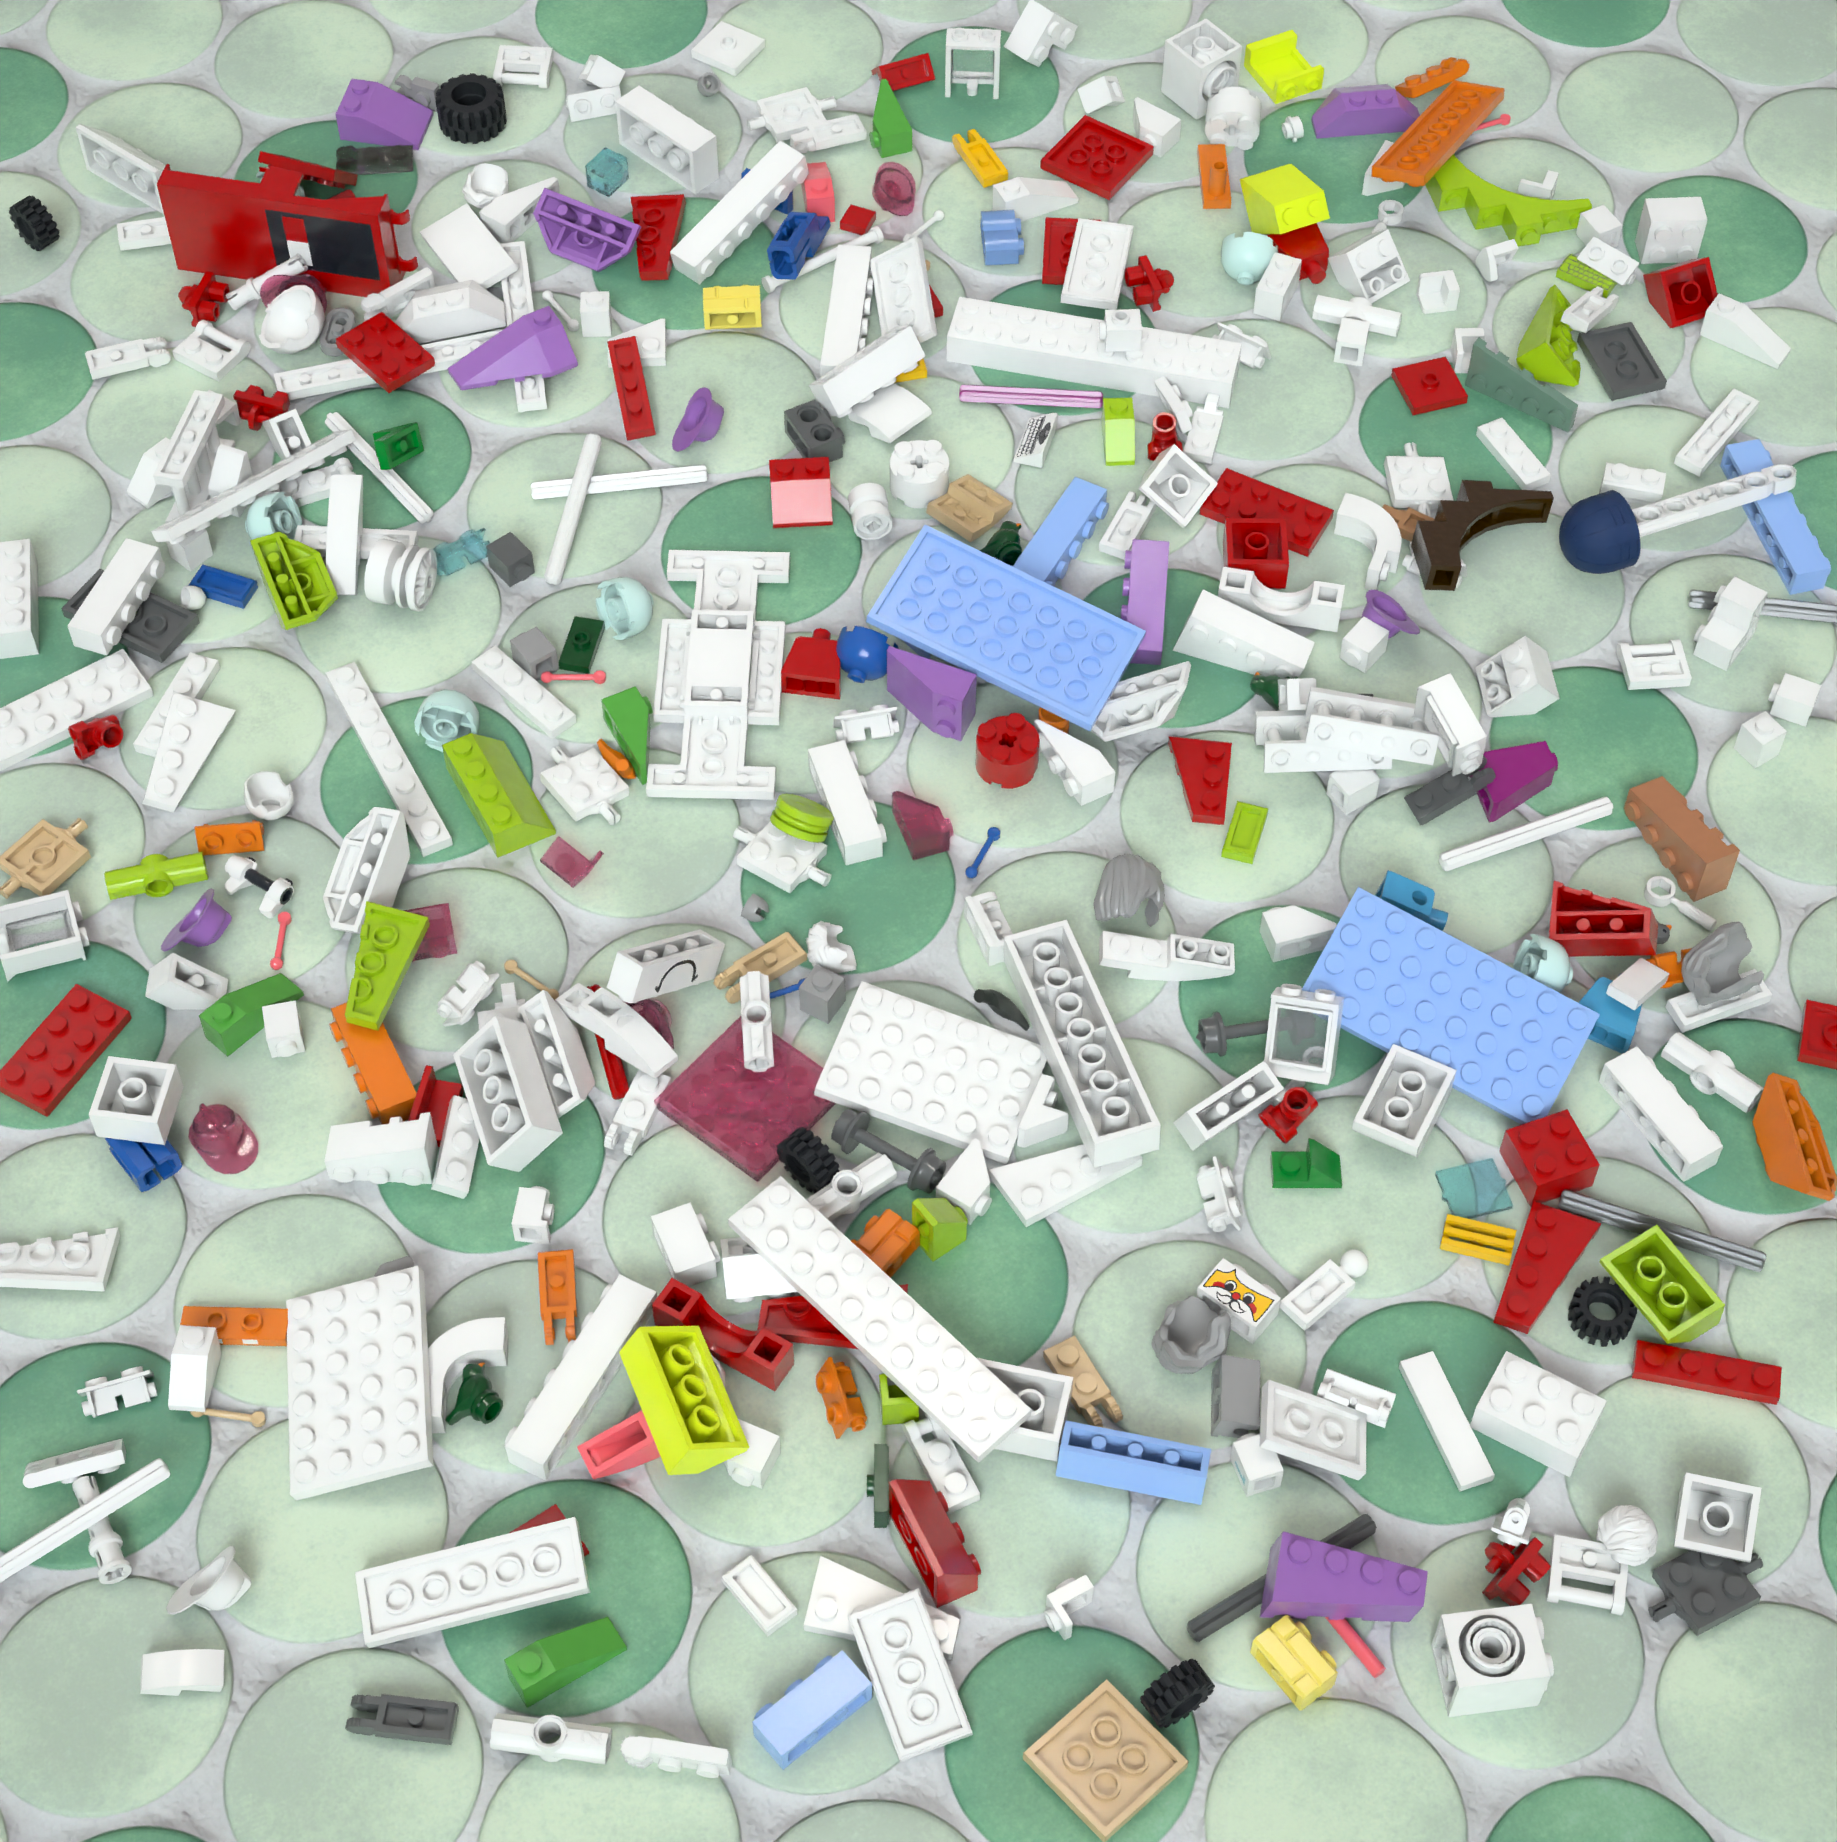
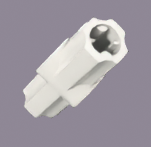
M1318 295L1312 319L1339 325L1342 317L1370 322V332L1397 337L1402 313L1373 307L1371 302L1363 297H1354L1349 301Z
M760 971L747 972L746 975L740 977L744 1067L753 1072H766L768 1068L774 1066L769 976L762 974Z
M1680 1032L1675 1033L1669 1039L1662 1051L1661 1057L1690 1075L1692 1084L1700 1092L1708 1095L1717 1093L1745 1113L1750 1112L1762 1095L1764 1088L1737 1071L1728 1055L1719 1050L1709 1052Z
M878 1152L852 1170L837 1172L832 1179V1183L806 1200L831 1222L841 1214L856 1212L860 1207L861 1201L897 1178V1172L893 1167L892 1161L885 1154L882 1155ZM847 1190V1191H851L852 1193H851V1194H845V1193H842L841 1191Z
M496 1713L491 1728L490 1747L494 1750L538 1755L547 1762L569 1759L606 1764L611 1748L612 1729L609 1727L564 1722L556 1715L533 1718ZM550 1733L560 1735V1738L552 1744L542 1742L543 1738Z

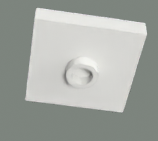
M721 21L691 50V54L694 59L736 76L765 48V39Z

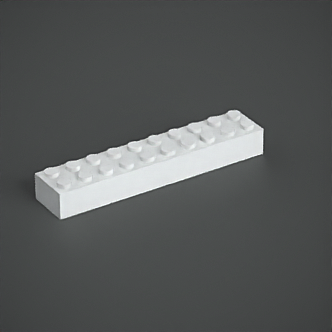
M959 297L947 334V361L1158 397L1159 394L1154 381L1165 376L1170 385L1176 384L1181 393L1182 401L1186 400L1188 402L1205 404L1208 393L1220 395L1218 407L1229 408L1238 374L1242 343L1142 327L1140 351L1106 352L1105 341L1099 340V322H1104V320Z

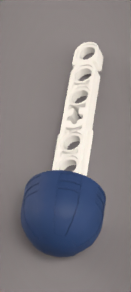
M1777 464L1761 469V472H1751L1633 510L1626 499L1617 491L1609 490L1593 495L1574 504L1565 514L1559 530L1560 547L1569 563L1583 572L1604 574L1631 567L1637 563L1640 556V537L1767 498L1771 493L1776 495L1789 491L1796 485L1797 470L1788 464Z

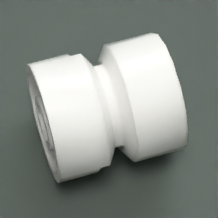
M863 483L854 487L848 495V502L855 534L865 540H876L884 537L892 528L885 489L876 483Z

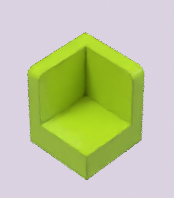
M879 1374L882 1425L904 1424L911 1420L918 1422L919 1406L897 1385H888L885 1374Z

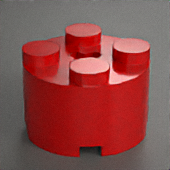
M1020 713L995 717L980 724L976 736L975 762L979 776L985 782L1001 784V788L1005 789L1018 788L1030 782L1039 763L1040 738L1035 727L1026 721L1025 717Z

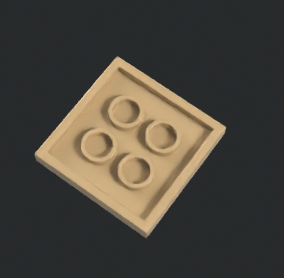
M1107 1679L1023 1753V1760L1102 1842H1106L1179 1776L1187 1768L1189 1762Z

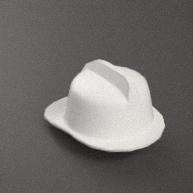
M229 1546L224 1549L211 1563L185 1581L169 1600L166 1607L167 1613L172 1615L180 1613L193 1604L215 1611L229 1608L235 1604L251 1586L250 1577L233 1559L236 1552L235 1547Z

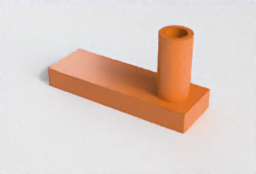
M1225 144L1198 145L1197 157L1203 209H1230L1231 192Z

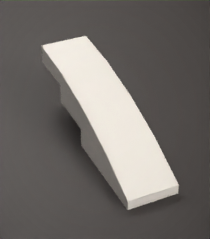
M332 475L327 523L326 569L337 595H358L360 536H363V475Z

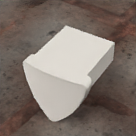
M1515 239L1484 247L1478 254L1475 264L1487 281L1497 280V266L1511 261L1519 249Z

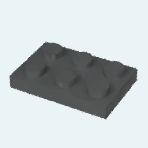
M1632 322L1578 334L1577 343L1611 401L1665 389L1667 380Z

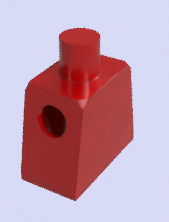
M1317 223L1283 234L1267 235L1273 240V246H1278V253L1302 260L1299 280L1309 278L1313 284H1319L1325 279L1329 248Z
M818 628L813 631L812 637L799 636L795 639L781 669L782 693L840 700L841 671L840 658L836 651L837 640H830L831 633L828 630Z

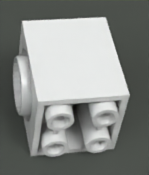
M1204 19L1165 40L1161 92L1196 120L1205 116L1207 101L1212 94L1214 97L1219 94V90L1222 88L1238 87L1242 46L1208 19Z
M1532 1604L1441 1615L1431 1647L1448 1717L1539 1705L1544 1691H1547L1549 1679L1554 1675V1666L1550 1653L1544 1652L1542 1640H1544V1626L1542 1619L1535 1617Z

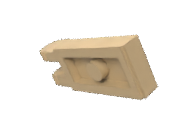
M785 932L733 962L732 966L715 977L713 983L717 989L723 990L727 986L733 985L739 977L753 971H760L762 974L768 975L769 982L807 961V953L789 932ZM740 982L729 988L725 994L726 1000L731 1004L741 1000Z
M1075 1336L1043 1351L1044 1360L1053 1373L1073 1377L1071 1403L1078 1414L1083 1415L1089 1425L1103 1428L1102 1419L1094 1408L1099 1404L1103 1406L1113 1422L1116 1423L1123 1419L1116 1400L1111 1395L1109 1388Z

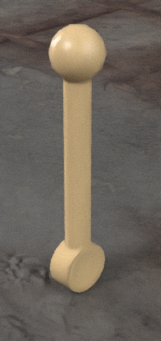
M507 960L504 963L505 971L508 974L515 973L538 990L547 991L554 1001L559 997V992L556 989L547 988L519 969L515 960Z
M206 1408L205 1412L190 1411L194 1417L208 1415L248 1421L254 1427H262L266 1422L265 1415L261 1411H256L252 1415Z

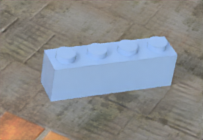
M1066 1420L1059 1450L1056 1476L1201 1505L1211 1449Z

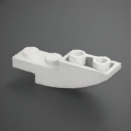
M1102 931L1099 938V965L1128 970V978L1143 980L1191 981L1233 975L1235 972L1234 944L1170 934L1167 941Z
M577 983L555 999V1002L567 1017L604 1038L606 1050L651 1077H658L678 1061V1055L641 1015L603 987L593 992L582 984Z

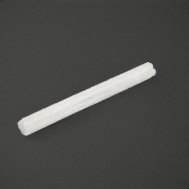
M338 412L327 414L326 426L332 432L352 430L356 441L347 445L348 449L419 523H429L434 514L433 510L393 469H380L376 451Z
M589 433L585 437L544 574L545 582L548 584L558 585L561 583L602 444L601 437L598 434Z
M693 465L596 475L591 478L587 494L703 483L708 478L707 468L705 465ZM573 478L532 482V498L539 500L568 497Z
M1602 797L1454 848L1439 855V864L1444 871H1449L1611 815L1614 808L1613 803H1611L1608 797Z
M161 1458L154 1460L0 1556V1583L169 1478L171 1474L166 1463Z

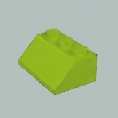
M1658 1225L1653 1226L1600 1259L1599 1263L1667 1344L1691 1342L1719 1324L1725 1304Z

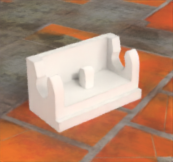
M995 892L965 897L964 917L988 966L1004 962V936L1013 934L1000 909L999 902L993 901L997 899Z

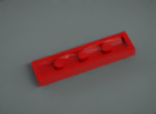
M636 336L607 341L627 441L656 435Z
M1637 1340L1634 1346L1632 1378L1777 1405L1780 1399L1781 1366Z

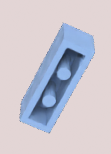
M843 1650L834 1657L829 1655L817 1664L814 1673L804 1681L798 1679L793 1682L785 1691V1696L774 1705L768 1703L756 1713L755 1720L752 1721L754 1737L784 1770L871 1700L872 1683Z

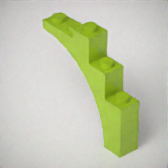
M1454 154L1425 184L1438 212L1465 208L1475 230L1502 225L1508 239H1515L1518 247L1539 243L1542 234L1577 229L1580 213L1592 209L1589 198L1545 200L1504 190L1474 174Z

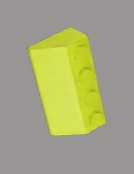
M639 1327L619 1351V1354L667 1474H699L746 1452L749 1449V1444L700 1327Z

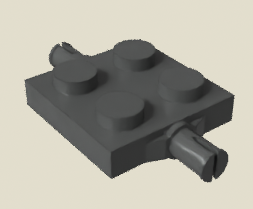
M1690 1550L1655 1568L1652 1578L1662 1589L1665 1600L1648 1608L1651 1618L1653 1617L1655 1622H1659L1661 1619L1675 1613L1686 1621L1695 1635L1698 1636L1759 1604L1761 1595L1750 1583L1747 1575L1763 1567L1762 1559L1758 1558L1759 1555L1757 1553H1753L1750 1563L1744 1561L1737 1562L1735 1559Z

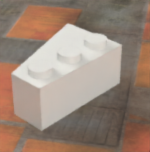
M430 1112L421 1113L419 1120L402 1122V1118L399 1116L390 1118L389 1124L372 1126L373 1123L371 1121L331 1126L324 1161L329 1179L344 1183L355 1180L370 1181L375 1184L397 1182L411 1186L432 1184L438 1145Z

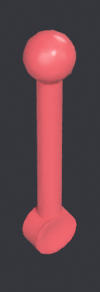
M1502 114L1499 119L1481 123L1475 131L1498 124L1508 125L1511 117L1508 114Z
M601 670L596 671L594 674H552L549 671H545L541 674V680L544 683H550L552 680H594L595 683L602 684L606 681V674Z
M281 912L278 915V922L280 924L275 956L270 961V966L274 970H279L283 966L281 955L287 925L292 921L291 915L288 912Z

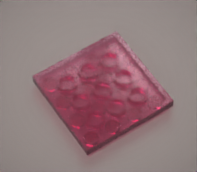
M740 1016L654 1100V1104L657 1105V1109L752 1179L759 1182L779 1161L780 1155L777 1154V1145L799 1127H804L807 1131L810 1130L836 1103L814 1095L815 1087L824 1068L773 1032L774 1066L768 1068L766 1072H753L745 1068Z

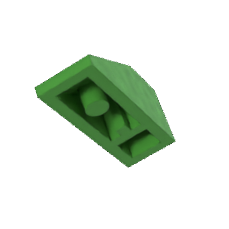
M882 79L880 82L873 116V132L869 133L872 148H877L881 158L912 151V128L887 79Z
M636 686L601 699L605 723L625 757L633 766L639 781L644 785L647 783L651 727L649 714H652L653 710L647 696L642 697Z
M279 973L225 994L199 1015L205 1037L228 1057L265 1027L262 1006L297 1001L304 996V993L287 977Z
M605 1617L539 1639L504 1659L510 1681L528 1708L626 1651L627 1646L609 1617Z

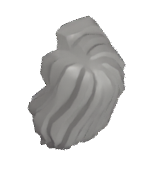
M1126 853L1110 860L1103 870L1093 903L1096 920L1107 922L1112 917L1118 918L1122 916L1130 918L1137 912L1140 903L1144 899L1149 898L1145 909L1147 925L1150 927L1159 920V911L1163 906L1165 897L1164 884L1159 869L1141 856Z
M1730 922L1721 925L1684 956L1681 969L1683 982L1694 993L1698 1005L1705 1006L1719 1000L1730 999L1749 991L1753 986L1761 984L1764 978L1762 971L1750 974L1743 979L1740 978L1738 973L1741 961L1752 949V944L1749 938H1747L1746 930L1741 922Z
M1189 1296L1184 1301H1176L1167 1307L1161 1326L1153 1336L1152 1348L1160 1364L1166 1370L1176 1374H1194L1208 1364L1218 1360L1221 1355L1226 1354L1231 1331V1319L1226 1310L1218 1316L1217 1312L1211 1310L1209 1305L1198 1297Z

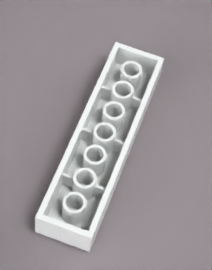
M1063 920L1004 936V963L1093 1167L1096 1168L1159 1150L1161 1125L1068 921Z

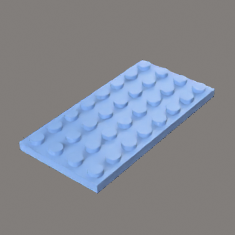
M924 525L868 613L866 620L867 623L967 672L977 674V677L1088 731H1091L1146 634L1145 630L927 525Z
M1360 887L1354 893L1302 988V991L1314 993L1317 989L1331 990L1336 993L1335 996L1344 997L1341 1019L1342 1029L1389 1053L1392 1045L1395 1044L1457 1070L1452 1088L1521 1125L1548 1115L1600 1015ZM1314 1013L1328 1021L1329 1015Z

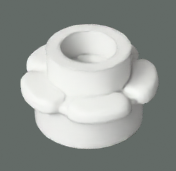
M1288 116L1285 119V123H1282V132L1286 139L1291 138L1294 143L1297 142V139L1304 136V129L1298 116L1292 118Z

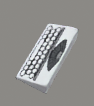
M1050 413L1028 419L1014 457L1015 463L1039 468L1043 467L1057 429L1058 413Z

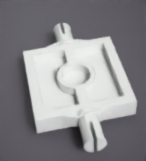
M807 87L757 100V110L761 116L747 119V126L749 131L762 127L767 128L776 143L788 140L791 134L800 133L805 130L806 125L827 121L822 111L836 108V100L834 96L818 100L811 95Z
M1409 442L1404 445L1406 456H1386L1384 461L1393 508L1409 507L1431 517L1430 510L1438 508L1440 500L1453 501L1444 457H1420L1417 453L1416 444L1412 442L1411 445Z
M556 746V749L552 748L549 755L558 765L540 773L542 784L575 821L588 815L599 813L605 817L610 825H614V822L617 823L621 816L612 806L615 802L629 796L628 785L595 748L571 758L563 752L561 747Z
M771 821L755 834L742 828V826H738L735 829L733 838L747 844L737 855V865L788 893H791L799 883L809 878L824 887L830 882L831 874L817 868V864L827 854V845L824 843L809 842L793 837L776 828Z

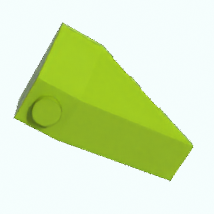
M1556 285L1550 287L1520 341L1516 362L1521 370L1525 368L1534 374L1533 377L1537 381L1574 387L1579 384L1581 371L1580 362L1577 359L1574 360L1573 352L1577 351L1578 347L1571 334L1573 329L1561 322L1564 311L1571 304Z

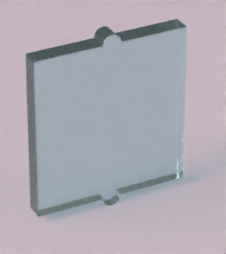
M1493 1158L1439 1170L1435 1173L1443 1193L1442 1200L1447 1202L1452 1215L1472 1219L1513 1208V1203L1505 1187L1506 1180L1501 1178Z

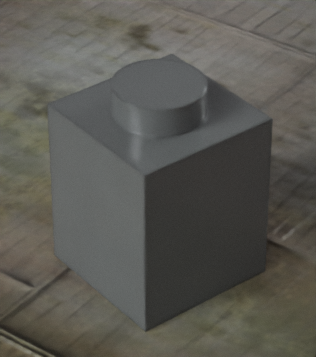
M509 532L486 546L489 567L509 587L526 580L535 573L532 552L513 533Z

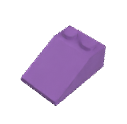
M351 79L336 112V120L340 140L419 150L434 114L433 110L378 82Z
M889 646L887 649V691L932 732L945 738L962 741L976 714L977 674Z

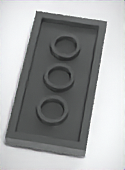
M99 569L61 608L64 617L72 620L104 570ZM150 592L147 600L143 601L136 611L134 620L128 623L122 632L119 643L163 663L200 623L198 614Z

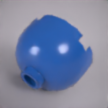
M847 626L842 628L837 639L836 651L840 658V667L848 673L847 677L857 683H865V680H877L887 674V649L890 646L886 643L887 636L861 626H854L853 631H847ZM894 643L893 647L899 649L898 645Z

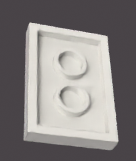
M1268 1380L1263 1385L1260 1422L1261 1448L1356 1480H1360L1366 1474V1413Z

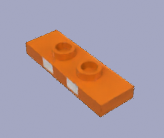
M184 1306L180 1325L215 1327L220 1345L287 1346L288 1309Z

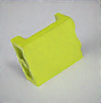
M1293 30L1247 44L1245 49L1244 67L1275 104L1322 89L1324 68L1322 65L1311 67L1296 49L1297 35Z

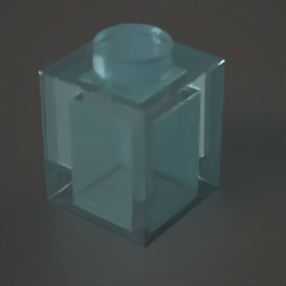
M606 147L585 165L587 187L607 197H610L629 179L627 157Z

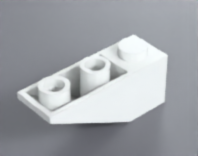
M1039 719L1034 721V727L1040 738L1039 753H1043L1052 773L1059 775L1068 795L1074 796L1080 806L1114 792L1115 771L1098 749Z

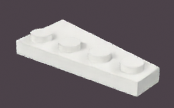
M174 692L142 804L174 813L193 783L195 776L206 762L208 755L220 739L226 726L230 723L236 710Z
M1082 1144L989 1169V1177L1025 1227H1028L1142 1166L1143 1158L1141 1155L1094 1168L1086 1148Z
M118 1227L105 1229L106 1234L89 1236L88 1232L75 1233L72 1239L52 1241L51 1237L37 1239V1242L24 1246H19L17 1242L0 1244V1287L105 1291L120 1240Z
M820 1556L804 1621V1631L856 1641L847 1615L903 1593ZM925 1604L945 1659L952 1660L960 1619Z

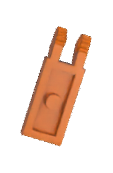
M1450 57L1442 60L1440 65L1427 68L1424 74L1406 77L1404 79L1405 82L1396 85L1395 89L1404 97L1416 98L1462 77L1469 71L1470 64L1465 59L1457 60V58Z
M573 1249L538 1252L541 1319L544 1321L545 1344H554V1319L566 1318V1338L568 1343L571 1340L575 1341V1317L578 1316Z

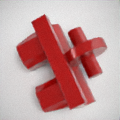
M1147 255L1139 256L1138 266L1125 268L1124 280L1127 287L1141 285L1133 287L1132 295L1135 305L1149 304L1153 312L1161 310L1158 299L1162 293L1166 294L1170 291L1174 283L1173 274L1168 270H1161L1160 268L1153 270Z
M210 271L205 272L199 285L194 284L193 286L182 287L178 297L182 302V307L189 310L193 316L192 327H196L201 320L216 322L220 316L219 303H215V301L227 303L229 299L226 298V294L230 293L228 284L217 282L214 272Z
M250 385L245 392L236 390L233 395L234 400L237 402L240 418L248 420L249 429L258 431L261 428L263 421L287 412L290 406L287 393L277 391L270 398L264 395V390L254 385Z
M1534 1537L1528 1545L1520 1544L1512 1554L1511 1552L1516 1546L1505 1542L1503 1545L1490 1542L1484 1550L1485 1555L1490 1560L1485 1568L1491 1574H1494L1498 1568L1500 1570L1482 1593L1489 1600L1499 1596L1510 1606L1521 1605L1531 1591L1517 1579L1519 1575L1523 1572L1535 1583L1551 1568L1546 1559L1538 1552L1544 1544Z

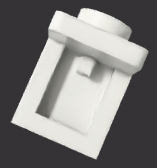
M1087 1575L1077 1580L1069 1578L1060 1583L1054 1592L1047 1595L1046 1611H1044L1045 1620L1053 1632L1058 1631L1063 1640H1067L1072 1636L1073 1623L1068 1615L1092 1603L1094 1586Z

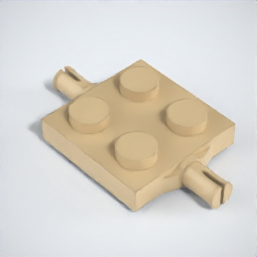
M77 818L67 829L54 827L44 819L37 823L0 856V869L11 876L0 887V894L8 899L19 887L30 889L41 897L49 895L91 858L89 850L80 845L75 839L88 828L86 822L83 819L81 820V818Z

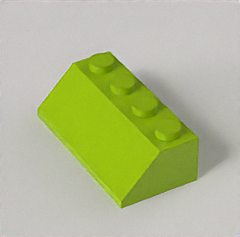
M470 733L442 744L446 769L497 858L556 834L554 826L504 741Z

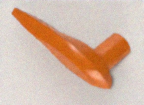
M599 739L597 744L601 755L612 769L622 778L636 779L634 768L629 760L620 752L609 747L603 739Z

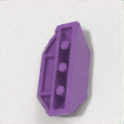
M1388 84L1334 88L1313 114L1311 121L1316 139L1405 132L1420 114L1418 108Z
M544 188L533 213L548 249L552 254L597 272L604 270L628 255L641 229V226L547 188Z

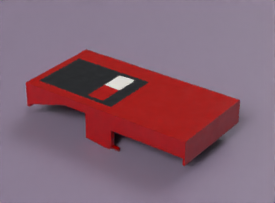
M166 164L157 182L178 270L198 273L210 271L219 276L248 280L251 277L255 279L294 257L296 254H300L305 260L306 264L304 265H307L308 270L294 276L281 285H306L313 290L368 297L372 293L380 294L381 291L402 281L406 272L414 271L418 267L417 257L411 260H403L399 256L394 224L404 225L410 221V214L408 209L403 213H396L393 209H390L388 194L374 197L326 200L295 196L303 179V173L274 166L270 168L260 166L259 171L265 173L261 182L255 183L172 171L170 165Z

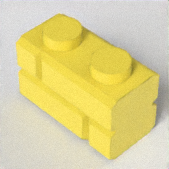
M760 285L703 288L705 330L762 327Z
M1285 1615L1270 1628H1267L1255 1637L1250 1653L1294 1705L1302 1711L1314 1702L1316 1698L1322 1696L1335 1685L1338 1674L1336 1671L1337 1665L1327 1651L1322 1650L1320 1652L1311 1642L1312 1636L1303 1623L1300 1621L1294 1623L1288 1615Z

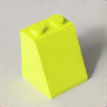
M1292 164L1279 166L1240 179L1251 231L1254 233L1283 234L1330 219L1324 190Z

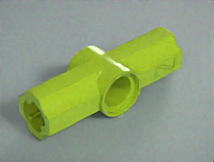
M203 852L169 859L161 854H151L144 857L140 865L106 871L104 873L110 900L142 893L155 898L163 897L171 893L173 887L200 882L209 878Z

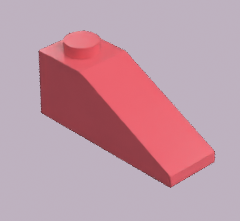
M826 162L807 163L809 174L804 182L801 183L806 213H816L817 216L829 217L830 222H835V197Z

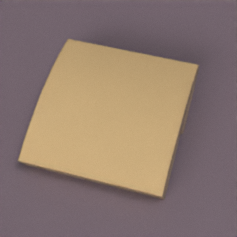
M967 474L949 483L948 491L945 495L929 502L926 513L969 542H972L997 524L1012 508L1013 503Z

